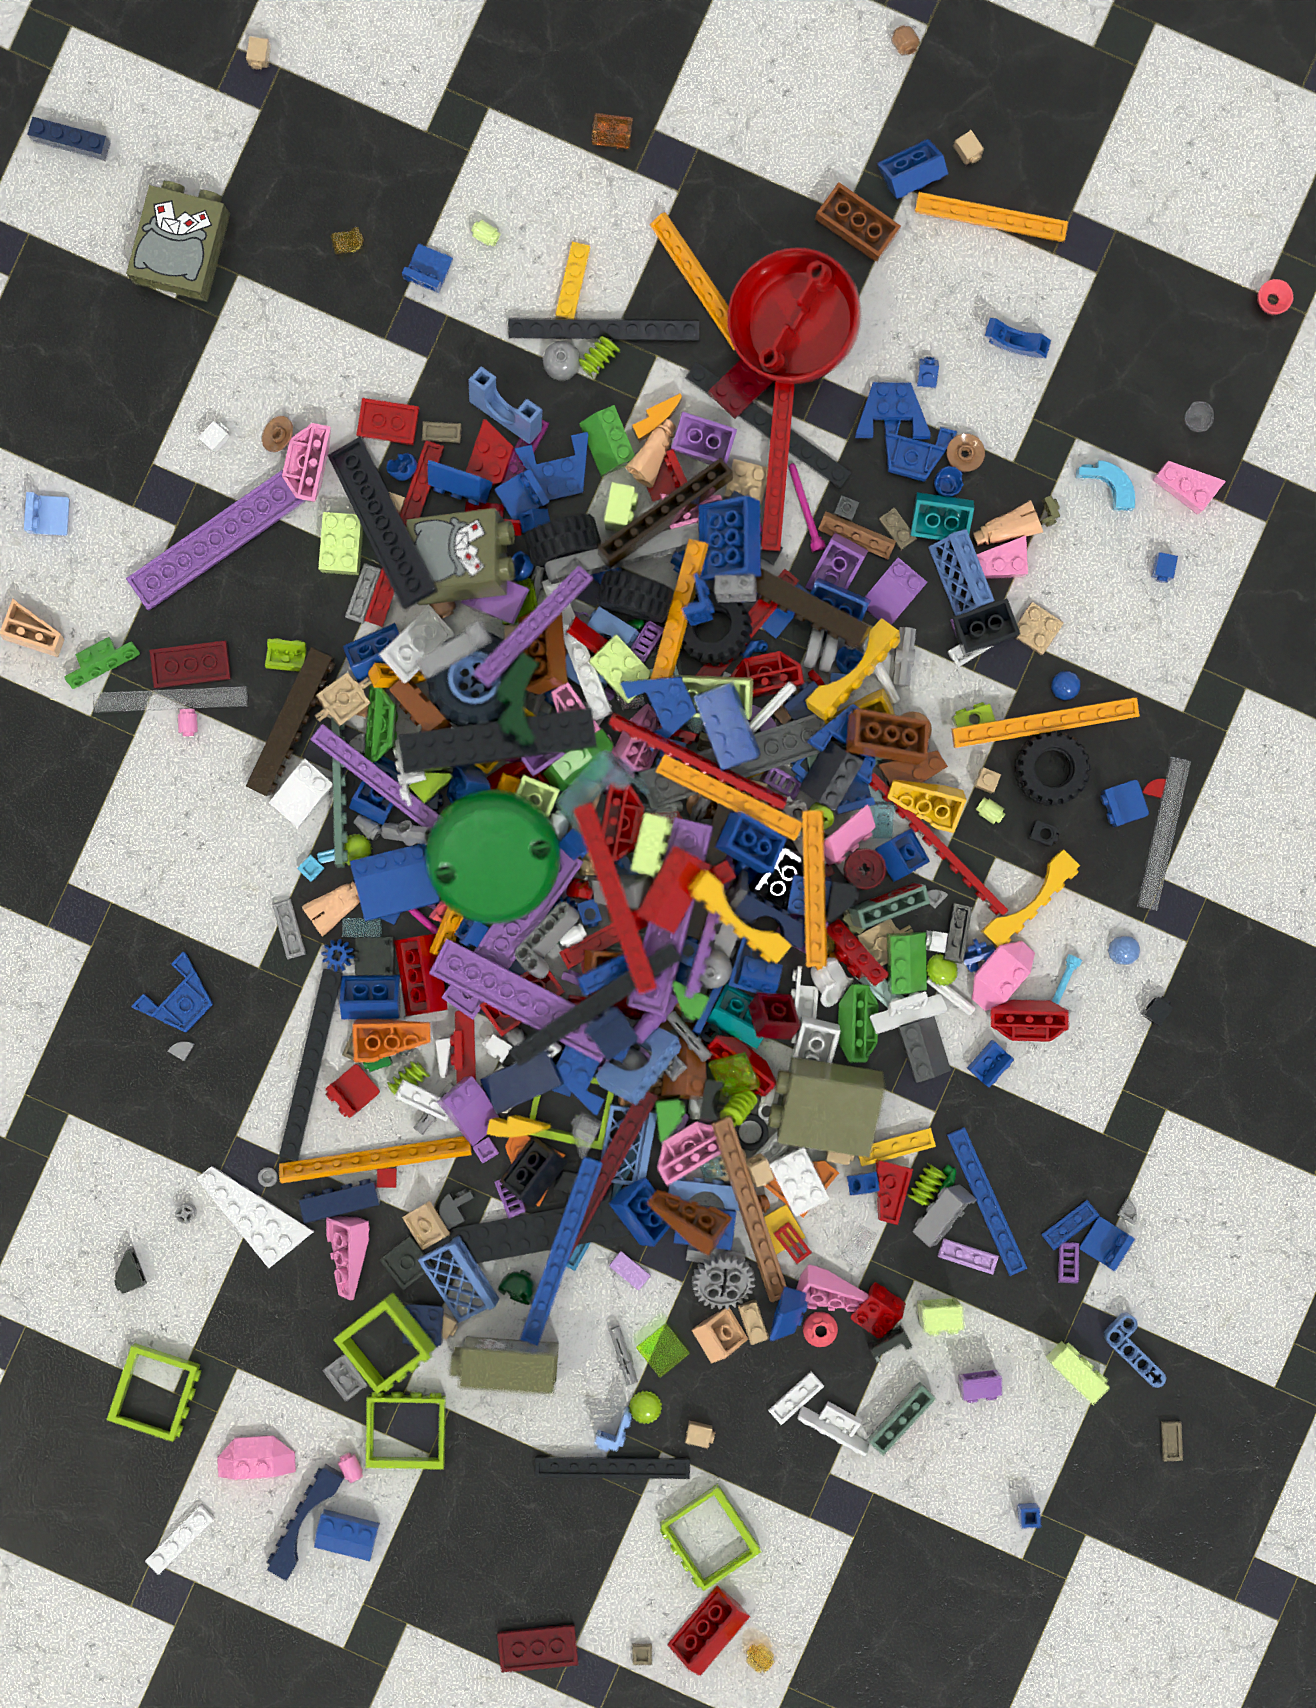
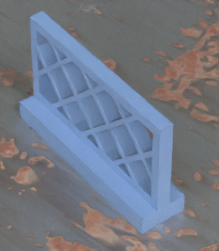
M967 529L952 533L947 538L929 546L955 616L975 610L994 601ZM950 541H951V544H952V546H953L954 551L949 548V546H950ZM937 547L943 550L942 557L939 556ZM948 553L953 556L952 562L946 560ZM957 559L959 561L961 568L956 566ZM945 565L950 567L949 575L945 572ZM955 571L960 573L959 580L953 578ZM964 577L966 579L968 586L963 584ZM952 583L957 585L956 592L952 590ZM962 589L967 591L965 598L960 596ZM971 595L973 597L975 604L970 602ZM959 601L964 603L963 611L959 608Z
M610 1104L601 1159L609 1146L608 1141H612L610 1131L616 1127L619 1128L623 1119L619 1122L614 1120V1110H621L626 1115V1111L628 1112L630 1107ZM651 1109L641 1127V1132L639 1131V1140L632 1144L629 1151L631 1149L635 1151L636 1159L629 1163L624 1158L627 1165L617 1171L611 1183L630 1185L646 1177L657 1118L656 1110ZM630 1168L633 1172L632 1180H625L620 1174Z
M460 1236L453 1238L451 1242L418 1259L458 1323L486 1309L491 1310L496 1307L499 1301L498 1295ZM449 1249L453 1255L452 1260L443 1258L442 1252ZM426 1260H437L436 1268L428 1266ZM440 1262L451 1265L449 1272L439 1269ZM453 1265L462 1269V1276L452 1273ZM437 1273L448 1276L446 1284L438 1281ZM450 1277L461 1280L459 1288L449 1285ZM463 1281L471 1283L473 1290L462 1289ZM447 1290L458 1292L457 1299L450 1298L447 1295ZM460 1294L471 1296L470 1303L460 1301ZM473 1298L481 1299L484 1305H473ZM457 1306L467 1307V1313L461 1316Z

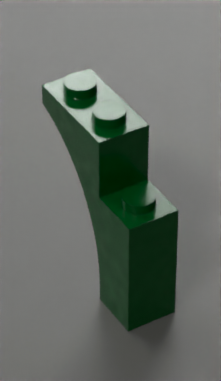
M521 653L494 693L497 694L496 698L504 704L507 702L510 704L497 722L500 725L499 729L508 735L512 733L516 736L515 740L525 746L526 744L531 745L535 736L526 721L524 695L530 676L538 666V663L526 654Z

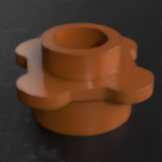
M765 1194L757 1195L762 1213H767V1209H770L767 1196Z

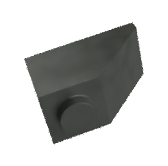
M130 1248L125 1252L115 1275L116 1280H114L116 1289L121 1291V1294L147 1284L134 1248Z

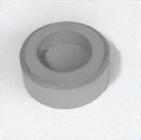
M264 1168L258 1174L260 1184L265 1187L273 1186L277 1182L278 1174L273 1168Z

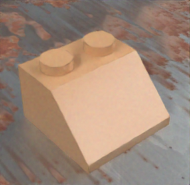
M725 1307L692 1329L711 1363L726 1358L748 1340L730 1307L728 1310Z

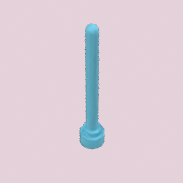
M1068 954L1065 960L1067 961V968L1052 999V1002L1058 1005L1074 969L1076 970L1082 963L1081 959Z

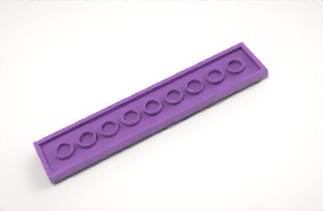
M283 469L126 578L148 611L306 502L294 496L282 477Z
M675 818L664 863L673 846H677L705 862L713 827ZM695 898L675 934L651 922L648 923L643 943V949L647 958L669 943L673 944L681 956ZM680 961L654 977L657 985L656 989L642 994H638L637 989L633 991L630 995L628 1006L666 1016L673 990V982L675 981Z
M561 849L560 871L557 881L546 900L537 909L521 919L503 924H493L478 948L474 950V953L508 970L516 959L515 951L517 947L543 921L579 870L583 861L579 858L575 861L572 860ZM450 985L441 997L471 1019L475 1018L481 1009L479 1005L483 1003L480 999L453 985Z
M446 939L429 973L537 1030L542 1029L576 1006L449 939ZM586 1023L560 1040V1042L599 1062H602L604 1055L593 1039L585 1033Z

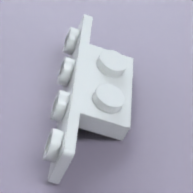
M398 739L395 740L396 747L393 748L395 758L398 759V761H395L398 773L400 772V775H397L400 786H403L400 789L402 800L406 799L408 806H411L409 784L426 780L425 772L404 775Z
M797 966V970L793 969L792 981H796L795 989H791L799 1022L802 1016L816 1019L819 990L816 986L800 985L802 966ZM796 1034L791 1039V1043H796Z
M914 992L906 998L893 999L889 1003L887 1011L871 1015L870 1021L875 1033L879 1034L947 1012V1007L941 994L928 997L926 992Z
M829 1401L820 1414L804 1406L801 1407L798 1420L818 1430L821 1434L831 1437L839 1444L849 1447L854 1452L866 1456L869 1442L855 1435V1432L861 1425V1419Z

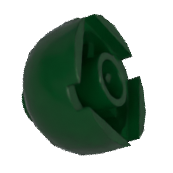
M525 1270L520 1272L514 1271L503 1277L498 1291L504 1296L507 1292L510 1295V1299L516 1302L532 1305L537 1291V1284L530 1277L531 1273Z

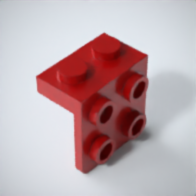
M358 1064L353 1065L336 1081L325 1088L327 1098L332 1103L335 1101L339 1105V1112L344 1117L348 1116L349 1118L353 1117L380 1093L379 1088Z
M874 1282L870 1287L868 1298L851 1314V1320L875 1337L882 1338L903 1318L906 1303L889 1292L885 1287Z

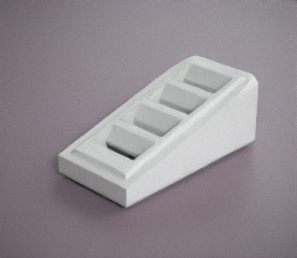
M450 1038L437 1039L435 1041L441 1078H446L451 1052Z

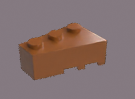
M400 679L389 689L401 703L399 707L403 712L412 715L409 717L416 726L419 724L422 726L421 732L452 727L449 721L411 679L406 683H403Z
M938 750L929 752L927 759L920 764L895 760L877 765L889 787H891L893 780L923 783L948 767Z

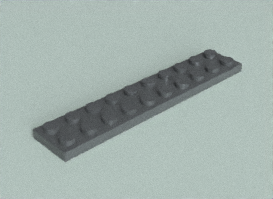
M816 714L756 733L754 737L761 754L754 759L727 769L744 777H749L818 754L820 751L809 744L807 740L825 726V722ZM713 748L697 753L719 764ZM694 765L689 766V767H691V768H693V769L699 771V770H698V769H699L698 767H696V766H694ZM658 766L638 773L650 810L699 794L657 773ZM709 773V775H707V776H709V777H711V778L717 780V779H716V776H714V775H712V774H710V773Z

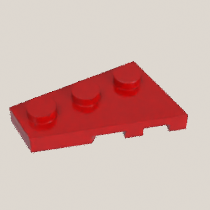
M876 1159V1172L880 1190L877 1191L878 1220L898 1225L913 1169Z

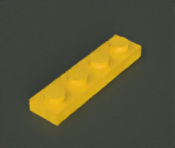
M572 242L555 314L557 318H575L591 249L590 245Z
M926 1128L874 1142L870 1158L858 1157L862 1167L876 1163V1159L884 1161L933 1148L936 1145L931 1128Z

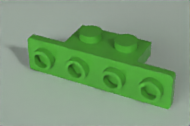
M107 637L75 654L80 668L64 676L69 686L75 689L140 655V652L133 642H129L116 649L111 638Z

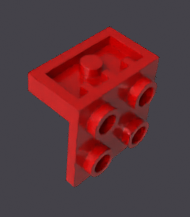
M673 449L666 451L653 487L649 488L646 486L653 502L661 500L660 494L669 495L687 482Z

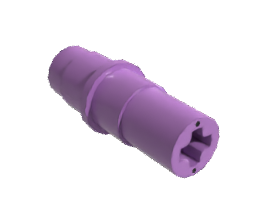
M671 994L666 1016L648 1011L641 1016V1019L633 1027L639 1037L637 1043L642 1044L661 1023L667 1020L666 1017L678 1003V999L674 994Z

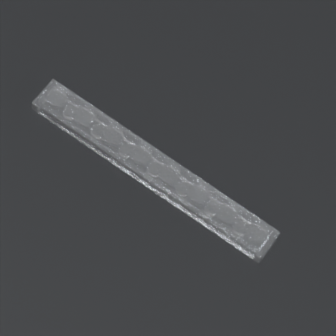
M247 687L93 693V712L95 713L248 706Z
M1175 757L1170 758L1138 907L1158 910L1191 761Z

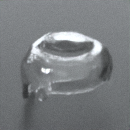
M1203 401L1194 402L1185 412V424L1189 430L1200 433L1211 427L1214 421V412L1209 403Z

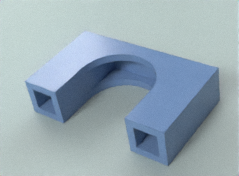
M482 367L469 379V402L528 444H531L542 430V409L528 399L524 401L518 410L513 408L498 393L496 377Z
M600 606L591 613L590 621L587 624L604 638L611 639L614 635H618L629 648L632 647L640 634L635 628ZM568 653L566 655L567 679L581 687ZM599 675L602 686L605 688L608 683Z
M659 1027L642 1044L635 1042V1044L652 1052L649 1062L644 1067L635 1071H626L606 1062L595 1076L600 1087L635 1105L644 1098L647 1090L651 1085L655 1084L658 1076L668 1067L669 1062L679 1053L681 1048L677 1036Z

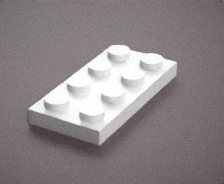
M429 605L379 655L403 683H406L420 670L416 662L442 646L443 642L450 637L452 638L455 634Z

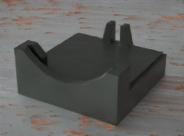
M355 937V975H395V937Z
M706 1080L700 1112V1119L705 1124L711 1125L712 1122H718L716 1114L722 1110L718 1108V1105H726V1103L719 1101L720 1090L724 1087L723 1082Z
M902 1326L886 1333L882 1338H877L868 1343L877 1363L881 1361L879 1359L880 1355L903 1344L906 1350L913 1347Z

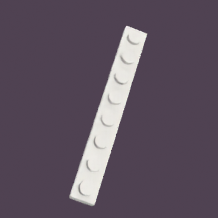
M548 579L542 581L547 597L561 583L550 584ZM570 603L562 611L564 643L588 706L592 708L593 719L598 720L613 712L599 675L588 662L592 658L589 649L567 633L572 620L576 617Z

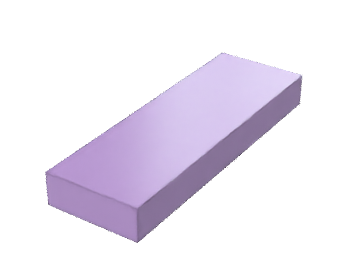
M945 1238L942 1240L937 1255L940 1258L992 1275L999 1257L998 1255Z

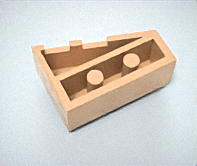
M12 599L0 630V636L3 640L58 657L64 643L63 636L31 611L20 605L16 600Z

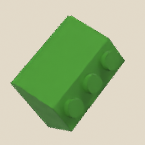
M615 405L598 411L579 423L583 433L588 432L587 444L601 476L625 467L635 456Z
M926 932L887 934L888 991L891 994H905L927 990Z
M674 981L673 988L681 1010L684 1012L683 1015L691 1020H695V1018L700 1019L709 997L700 992H695L692 998L686 997L687 986Z
M672 1097L656 1100L660 1142L666 1140L681 1121V1115H685L684 1103L679 1101V1098Z

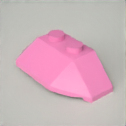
M311 423L289 441L282 477L297 499L315 502L322 486L327 455L329 453L330 426Z
M648 703L630 719V721L650 731L657 730L660 726L655 710ZM622 731L613 751L632 771L642 772L651 768L659 748L651 751L650 747L646 745L647 742L641 739L635 740L629 736V733Z
M1021 940L999 945L975 973L971 999L985 1011L1006 1002L1031 973L1035 952Z
M694 1122L663 1141L657 1169L667 1186L721 1154L712 1126Z
M274 1435L234 1438L217 1457L218 1477L227 1479L270 1478L296 1472L295 1452Z

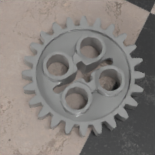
M718 1253V1258L716 1259L711 1255V1261L704 1259V1265L698 1264L699 1270H694L695 1276H692L694 1294L698 1296L699 1302L704 1301V1306L710 1303L711 1309L718 1305L719 1310H721L722 1306H725L728 1310L731 1304L736 1308V1302L743 1304L742 1298L749 1299L748 1293H753L752 1287H755V1277L752 1267H749L748 1262H743L742 1257L737 1260L736 1254L729 1258L728 1253H726L725 1257ZM725 1268H726V1271H725V1276H726V1278L723 1277V1272H724V1269H725ZM723 1284L724 1291H723V1294L721 1295V1292H722L721 1285Z

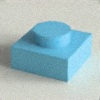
M310 855L297 869L312 882L325 868Z

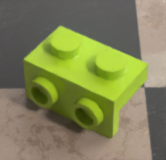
M268 639L265 667L268 669L300 672L307 656L306 643L299 640Z

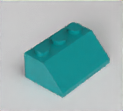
M917 492L913 510L911 536L943 540L948 535L967 529L969 534L974 512V500Z
M726 983L706 1022L715 1024L722 1031L756 1049L764 1039L756 1037L748 1007L753 997Z

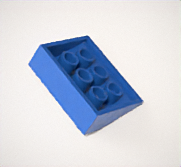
M742 496L699 505V541L709 544L700 578L710 581L715 580L717 575L754 574L755 577L761 576L759 500L750 496Z
M421 843L350 861L365 922L440 903L439 897L432 887L427 874L425 860L426 844Z

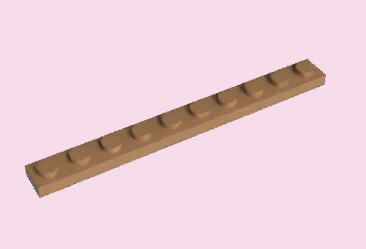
M730 1116L719 1119L718 1122H712L711 1125L769 1301L775 1302L780 1299L784 1286H787Z

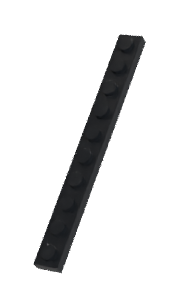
M508 318L509 338L599 339L603 336L608 339L699 340V320Z
M697 362L685 377L687 381L708 396H710L708 391L720 380V378ZM752 403L738 417L771 439L772 416L755 403ZM792 430L790 431L789 453L840 489L851 472Z
M669 943L648 957L647 960L653 977H656L682 960L673 944ZM627 971L510 1049L509 1052L517 1065L521 1067L635 991L637 988L631 971Z
M323 969L279 1157L299 1160L343 973Z

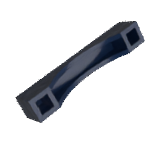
M327 1464L324 1465L323 1469L318 1468L313 1477L317 1480L313 1486L309 1484L304 1493L307 1498L304 1503L299 1502L294 1511L298 1513L294 1520L292 1518L289 1520L285 1528L288 1530L286 1536L281 1535L276 1544L279 1547L276 1554L272 1552L266 1562L269 1564L267 1571L286 1582L299 1560L297 1538L304 1518L316 1505L333 1497L344 1479L343 1473Z

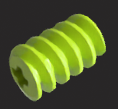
M603 336L599 338L601 343H594L596 349L590 347V354H583L585 360L579 358L580 367L593 379L592 372L599 374L597 367L604 369L605 367L602 362L609 363L608 356L614 358V350L620 352L619 348L610 339Z
M819 802L813 803L808 811H823L824 830H827L834 822L832 809Z
M410 1061L411 1068L404 1066L406 1073L404 1074L399 1071L400 1078L398 1079L393 1076L394 1084L387 1082V1085L395 1095L402 1080L419 1086L417 1080L424 1082L423 1075L429 1077L430 1074L418 1061L417 1063Z
M739 1088L721 1110L720 1119L730 1116L734 1127L741 1125L757 1104L758 1099L756 1095L748 1089Z
M927 1163L930 1169L923 1168L926 1175H919L922 1182L915 1181L918 1189L911 1188L914 1195L907 1194V1196L921 1205L929 1206L930 1202L927 1198L934 1199L935 1197L931 1192L939 1191L935 1185L942 1186V1182L939 1179H946L947 1177L942 1171Z

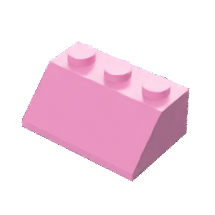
M868 805L853 815L824 841V859L829 866L835 862L839 865L847 858L845 854L848 851L852 853L859 847V841L863 840L865 842L873 835L871 831L876 826Z

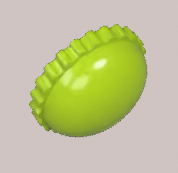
M360 834L348 836V842L344 843V848L348 851V862L345 863L350 865V861L371 856L372 847L367 837Z
M944 954L933 955L926 966L929 979L939 986L952 984L957 978V964L943 960Z
M642 1391L632 1397L629 1411L633 1419H636L639 1423L649 1424L660 1416L662 1403L655 1393Z

